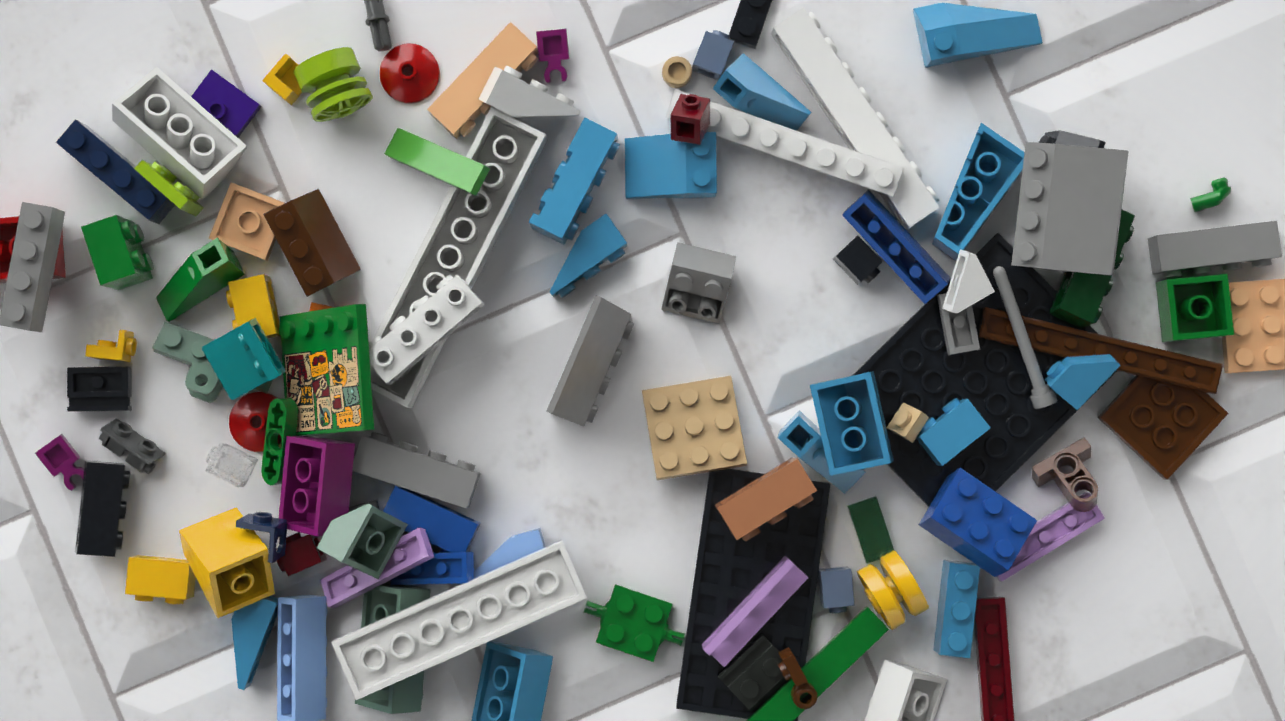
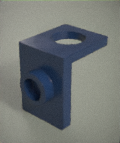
M256 512L254 514H247L236 521L237 528L270 533L269 563H274L285 556L286 519L274 518L268 512ZM279 538V546L276 551V543Z

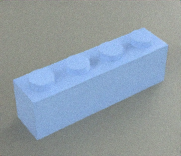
M296 595L278 597L277 721L326 720V616L328 612L326 596Z

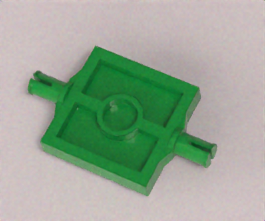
M616 584L611 598L605 606L587 600L586 606L597 609V611L585 608L583 612L600 618V630L596 643L654 662L658 647L664 640L681 646L683 641L673 638L672 635L682 639L685 636V633L668 628V617L673 605L672 603Z

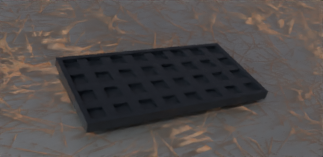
M735 469L709 472L676 709L749 719L787 682L783 677L748 710L718 678V675L761 634L779 652L789 647L800 668L806 664L831 483L812 481L817 491L811 494L814 498L811 502L801 508L793 505L785 510L787 514L785 518L773 525L767 521L758 527L761 531L760 533L744 541L742 537L738 540L734 538L716 509L715 504L764 474ZM786 556L808 579L735 657L723 667L712 655L709 656L703 650V642L781 559Z

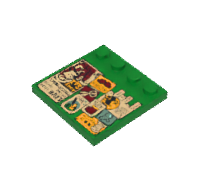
M354 304L279 316L282 365L286 370L283 373L285 398H292L298 406L296 436L374 430L366 304Z

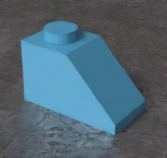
M1110 354L1066 357L1062 362L1057 361L1050 367L1045 381L1050 388L1078 410L1120 367V364Z

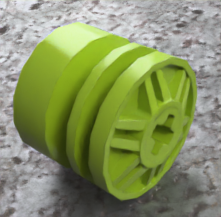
M342 47L322 52L305 60L295 68L294 75L303 93H313L307 98L306 103L308 107L313 108L310 113L315 122L345 117L364 107L373 99L369 88H365L367 85L366 79L364 77H354L359 73L361 67L352 48Z

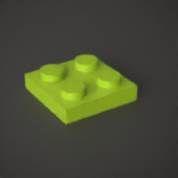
M141 160L134 168L179 209L194 216H197L204 207L197 202L200 197L179 181L175 183L174 181L177 177L165 166H161L156 161L150 164Z

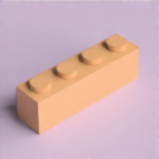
M510 22L427 109L428 112L456 139L460 135L465 137L475 127V119L481 113L486 115L492 107L479 100V97L494 67L504 70L507 65L519 72L523 69L528 71L538 60L536 57L538 54L537 46Z

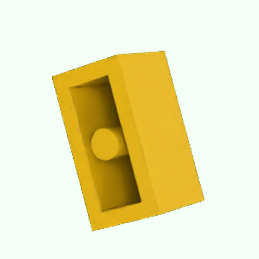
M262 274L228 282L230 290L226 291V298L229 307L234 308L236 318L232 320L233 330L256 318L267 338L280 336V320L270 276Z
M135 555L129 557L125 594L135 595V600L153 601L154 597L165 598V603L184 604V600L194 597L196 577L187 559Z

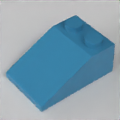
M706 132L700 145L671 140V134L625 138L626 199L716 197V132Z

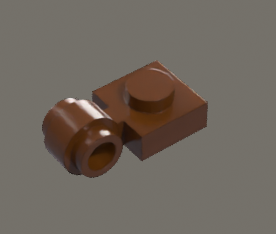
M788 647L778 652L783 662L777 665L785 680L787 681L792 678L795 684L791 690V697L795 705L801 709H809L817 701V692L808 683L794 654ZM808 692L805 698H800L802 693Z

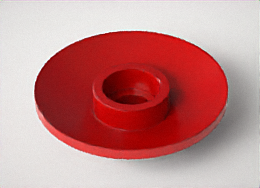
M411 43L396 46L385 55L381 62V84L388 95L399 102L417 103L423 101L434 92L439 82L440 71L438 63L433 54L423 46ZM407 66L413 67V73L410 76L403 75V69Z
M253 392L243 396L235 403L229 416V428L234 440L240 446L254 452L264 451L269 405L272 400L278 397L270 393ZM255 416H259L262 420V424L258 428L252 424ZM280 434L278 435V445L282 443Z

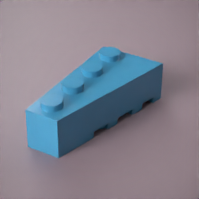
M584 118L567 149L566 156L568 158L566 162L562 161L552 180V183H554L553 188L545 190L540 200L539 210L541 211L539 215L533 213L529 220L533 230L565 245L567 239L571 241L574 239L580 227V224L576 223L581 212L587 213L593 201V197L589 195L594 185L600 187L607 172L603 167L608 158L614 159L620 147V144L616 142L618 139L617 133Z
M983 123L979 126L932 242V245L955 261H957L959 251H965L1021 175L1023 169L1024 151Z

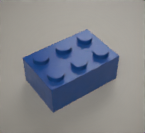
M959 468L947 476L918 525L996 577L1009 571L1037 520L974 476Z

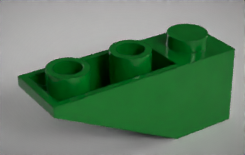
M217 237L187 258L157 295L156 299L166 320L170 322L228 286V282L235 281L244 276L245 273L234 251Z

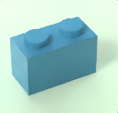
M955 398L942 408L945 413L936 420L933 417L929 418L921 432L917 435L916 439L936 465L943 466L991 428L969 399L959 401Z

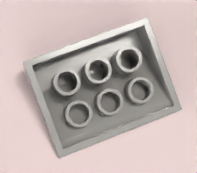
M1026 142L1011 265L1113 276L1129 151Z
M596 295L546 412L581 426H585L586 421L593 422L599 406L594 405L598 393L605 394L611 379L606 377L610 365L613 367L617 366L622 354V350L618 349L622 338L628 340L634 323L629 321L631 318L629 312Z

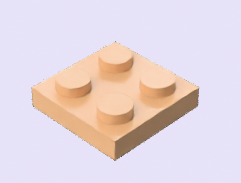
M231 182L209 239L214 240L218 237L229 247L268 261L276 238L263 214L285 203Z

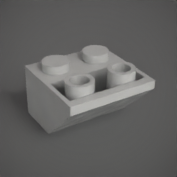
M677 242L661 310L720 324L732 280L736 256Z

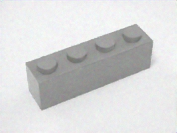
M22 202L0 314L1 326L43 332L64 222V211L54 207Z
M1277 221L1163 234L1148 238L1152 274L1163 273V278L1182 276V270L1190 269L1193 270V275L1212 272L1211 267L1222 266L1223 271L1242 268L1241 263L1252 262L1253 267L1272 265L1271 259L1282 257Z
M372 432L371 436L362 435L353 461L354 472L466 509L470 507L481 474L474 471L476 465L458 460L457 465L445 461L446 455L430 450L428 455L416 452L418 448L416 445L400 441L398 446L389 443V437L380 433Z

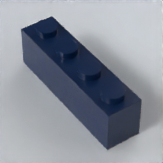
M75 119L56 141L60 147L148 220L160 224L175 206L173 202L134 169L136 166L82 122Z

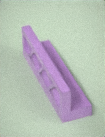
M784 556L703 642V650L709 656L712 655L725 667L808 577L790 559Z

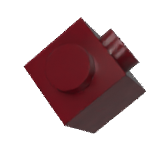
M680 94L670 115L671 140L701 144L710 125V98L699 97L694 94Z
M300 532L286 537L285 556L276 561L282 572L286 571L289 577L327 560L325 553L317 549L320 542L318 537L309 534L301 537Z

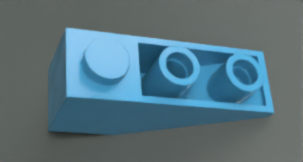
M744 53L724 71L712 88L734 108L796 131L812 113Z
M604 214L581 230L550 290L553 297L558 294L561 298L565 297L576 289L575 282L582 277L586 281L601 271L598 266L607 260L613 263L625 254L623 249L627 247V242L607 214Z
M800 410L778 433L777 438L844 494L866 473L864 469L830 476L820 429Z

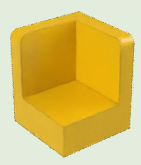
M284 54L262 81L287 103L292 105L302 94L294 75V70L298 64L289 55Z

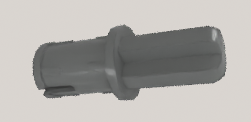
M364 0L368 17L365 22L366 25L370 26L374 48L378 52L391 49L392 43L387 24L390 19L385 14L383 0Z

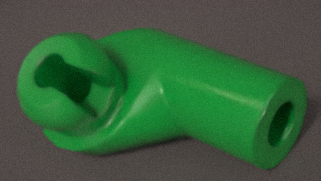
M1225 177L1212 181L1213 192L1190 198L1194 212L1220 205L1231 193V186H1228V180Z

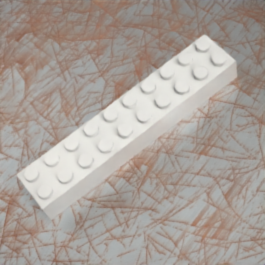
M493 107L490 108L466 155L467 158L490 168L478 194L474 196L451 185L374 338L379 335L381 338L385 337L392 331L389 326L402 315L407 318L415 311L413 305L425 295L429 298L438 291L436 286L448 275L454 278L458 274L471 289L473 288L548 141L545 133ZM448 337L392 385L386 384L370 365L372 390L407 408H412Z

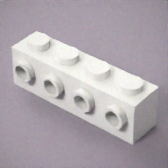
M458 274L454 278L451 275L444 278L436 286L438 291L430 298L425 295L413 305L415 311L407 318L403 315L397 318L389 326L392 331L385 337L381 338L379 335L369 342L370 365L386 384L392 385L485 305Z

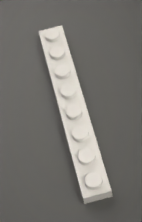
M677 89L674 90L665 118L670 119L680 94L689 95V93ZM710 101V125L706 132H716L717 136L894 197L904 170L903 167Z

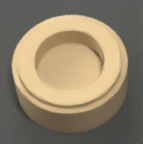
M675 56L669 58L662 68L663 80L670 87H684L692 77L691 64L683 57Z

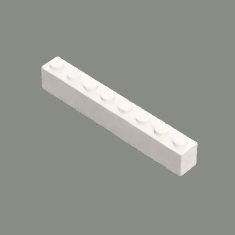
M803 7L773 27L771 35L847 147L904 168L894 197L881 192L879 194L900 224L908 230L940 208L937 204L939 198L930 186L926 188L921 181L922 173L913 161L908 162L903 154L905 148L896 136L891 137L886 129L888 123L879 111L874 112L869 104L871 99L863 87H857L852 79L854 74L846 62H840L835 54L837 53V48L829 37H823L819 31L820 23L812 12L808 14Z

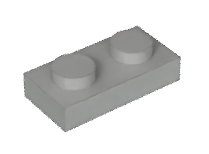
M947 293L937 295L948 355L980 350L972 305L959 313H953L942 309Z

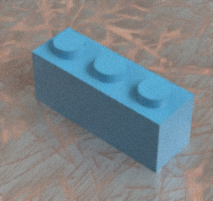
M943 560L933 648L939 655L970 658L980 573V567L974 563Z

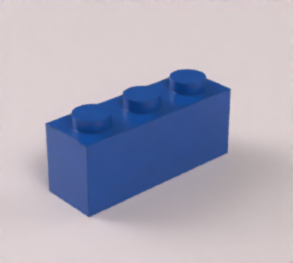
M399 486L394 487L383 510L385 513L408 524L405 529L408 533L417 528L425 529L429 542L440 547V553L468 552L481 524L423 495Z

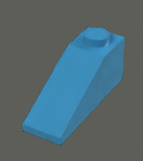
M269 596L234 611L231 621L239 689L245 690L251 686L278 615V598Z

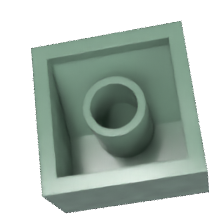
M366 504L333 519L324 532L317 549L346 565L379 579L408 524L370 504Z

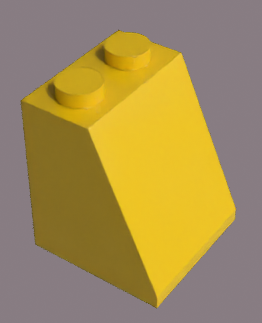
M237 507L179 530L183 553L217 618L275 594L271 565L268 562V548L254 530L236 527V521L243 517Z

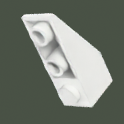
M507 65L504 70L494 67L479 97V100L512 117L579 115L581 112L572 107L575 102L560 93H558L556 98L547 94L546 92L549 87L533 79L528 84L520 79L522 76L521 72Z

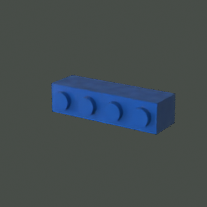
M869 189L842 214L924 304L948 285L951 277Z

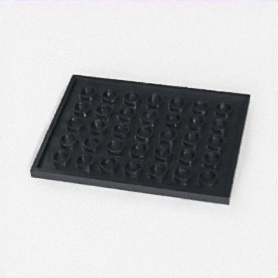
M999 233L995 234L976 253L995 291L972 305L977 334L984 307L1006 312L993 275V270L998 266L1003 267L1006 271L1021 316L1098 334L1090 325L1080 329L1049 314L1057 291L1034 268L1011 265L1013 247ZM951 278L947 286L924 304L853 374L858 375L874 371L894 460L886 465L928 507L947 476L959 468H962L996 492L1078 411L1056 392L1058 400L1056 403L1034 409L1030 398L1033 385L1019 347L978 338L980 350L948 355L937 295L947 293ZM1034 351L1044 382L1047 384L1045 379L1048 377L1047 372L1050 367L1057 361L1062 362L1065 358ZM1115 371V372L1097 389V391H1098L1117 371ZM955 398L959 401L969 399L991 427L943 466L936 465L916 438L912 443L887 428L903 402L922 411L929 418L933 417L936 420L945 413L942 408Z

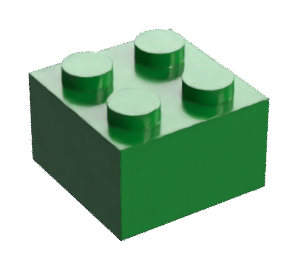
M114 215L81 226L101 286L121 290L153 279L151 270L154 269L150 255L144 253L141 244L144 241V235L138 224L135 225L133 221Z
M1228 274L1167 279L1156 282L1162 342L1234 335Z

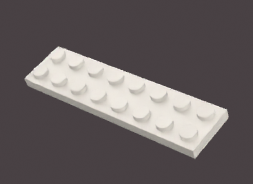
M561 540L481 575L468 583H463L335 639L331 644L353 695L358 700L584 600L587 597L566 547Z

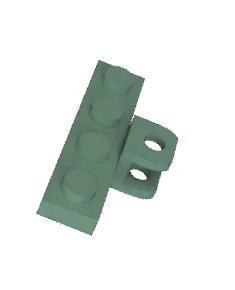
M164 322L152 347L153 351L191 365L185 380V385L190 395L208 403L214 402L218 398L223 385L202 351V346L214 339ZM273 380L267 381L254 389L267 394Z

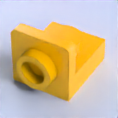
M119 330L118 344L117 342L98 340L97 345L87 344L85 357L131 362V356L135 355L137 348L134 332Z

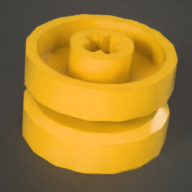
M895 550L880 557V565L886 576L885 578L877 567L871 564L857 571V575L865 588L864 591L870 603L891 630L905 623V614L899 603H902L906 610L914 616L929 609V605L916 580Z

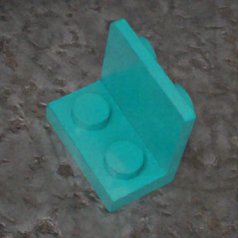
M256 318L202 346V351L231 400L286 372Z

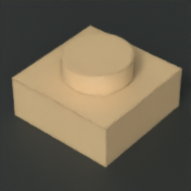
M903 402L887 428L913 443L929 417L922 411Z

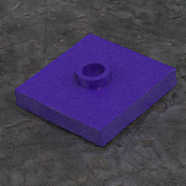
M212 69L191 96L237 138L240 137L262 107Z

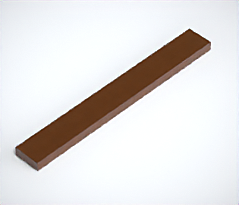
M984 307L977 334L978 338L1019 347L1007 312ZM1022 316L1032 348L1036 352L1061 358L1110 354L1120 364L1116 371L1210 394L1217 393L1223 364Z

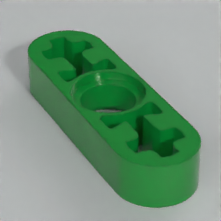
M277 398L272 400L269 405L261 468L262 477L268 485L282 484L286 436H296L298 406L292 398ZM279 434H280L281 439H282V447H281V449H280L279 446H278V435H279Z

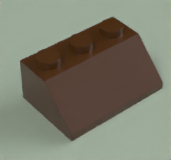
M319 189L263 214L306 297L361 270Z

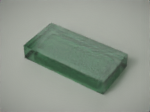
M876 496L847 505L865 563L879 560L880 557L894 550Z

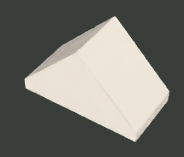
M964 250L959 251L942 309L959 313L995 292L975 253Z

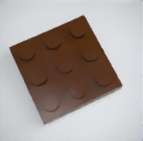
M1135 376L1097 418L1160 477L1168 480L1229 413L1206 392Z

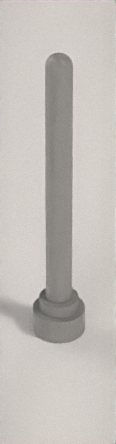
M998 266L993 270V275L1033 385L1032 395L1030 396L1034 409L1047 407L1058 401L1055 391L1050 389L1049 385L1044 382L1006 271L1003 267Z

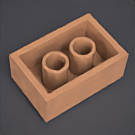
M792 457L715 504V507L734 538L738 540L742 537L744 541H747L761 532L758 527L768 521V523L773 525L787 516L785 510L793 505L801 508L814 499L811 494L815 493L817 489L798 458Z

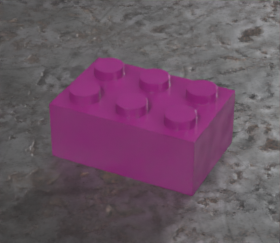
M286 436L279 518L287 520L288 530L317 537L323 536L333 519L349 512L355 443L317 436Z

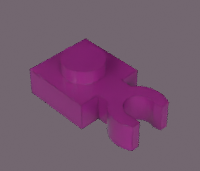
M567 29L536 31L539 62L548 61V67L544 72L546 83L551 82L550 74L553 70L560 71L562 81H566L567 71L561 65V60L569 59Z
M60 434L35 452L36 456L53 477L60 472L64 475V484L69 490L72 491L76 488L75 483L72 481V475L78 474L83 479L84 468L77 467L74 464L81 457L63 434Z

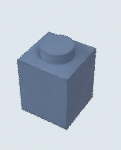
M713 30L712 33L705 31L693 62L692 71L719 80L733 48L734 41L729 40L730 36L718 30Z
M848 566L819 569L818 580L821 606L824 609L829 608V613L847 612V606H855L851 569Z

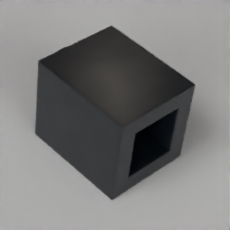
M858 235L833 258L857 285L863 280L867 284L870 283L881 272L877 267L883 262Z

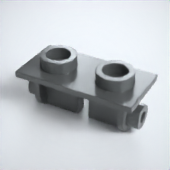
M117 418L100 429L102 434L99 440L102 441V446L119 457L127 450L129 454L125 461L140 473L146 472L150 474L156 466L154 462L165 455V452L159 449L153 441L145 439L134 431L129 424Z

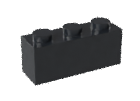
M85 460L75 545L76 554L115 557L116 549L121 550L123 531H118L119 519H125L127 505L126 501H121L122 490L128 489L130 471L125 470L123 463Z

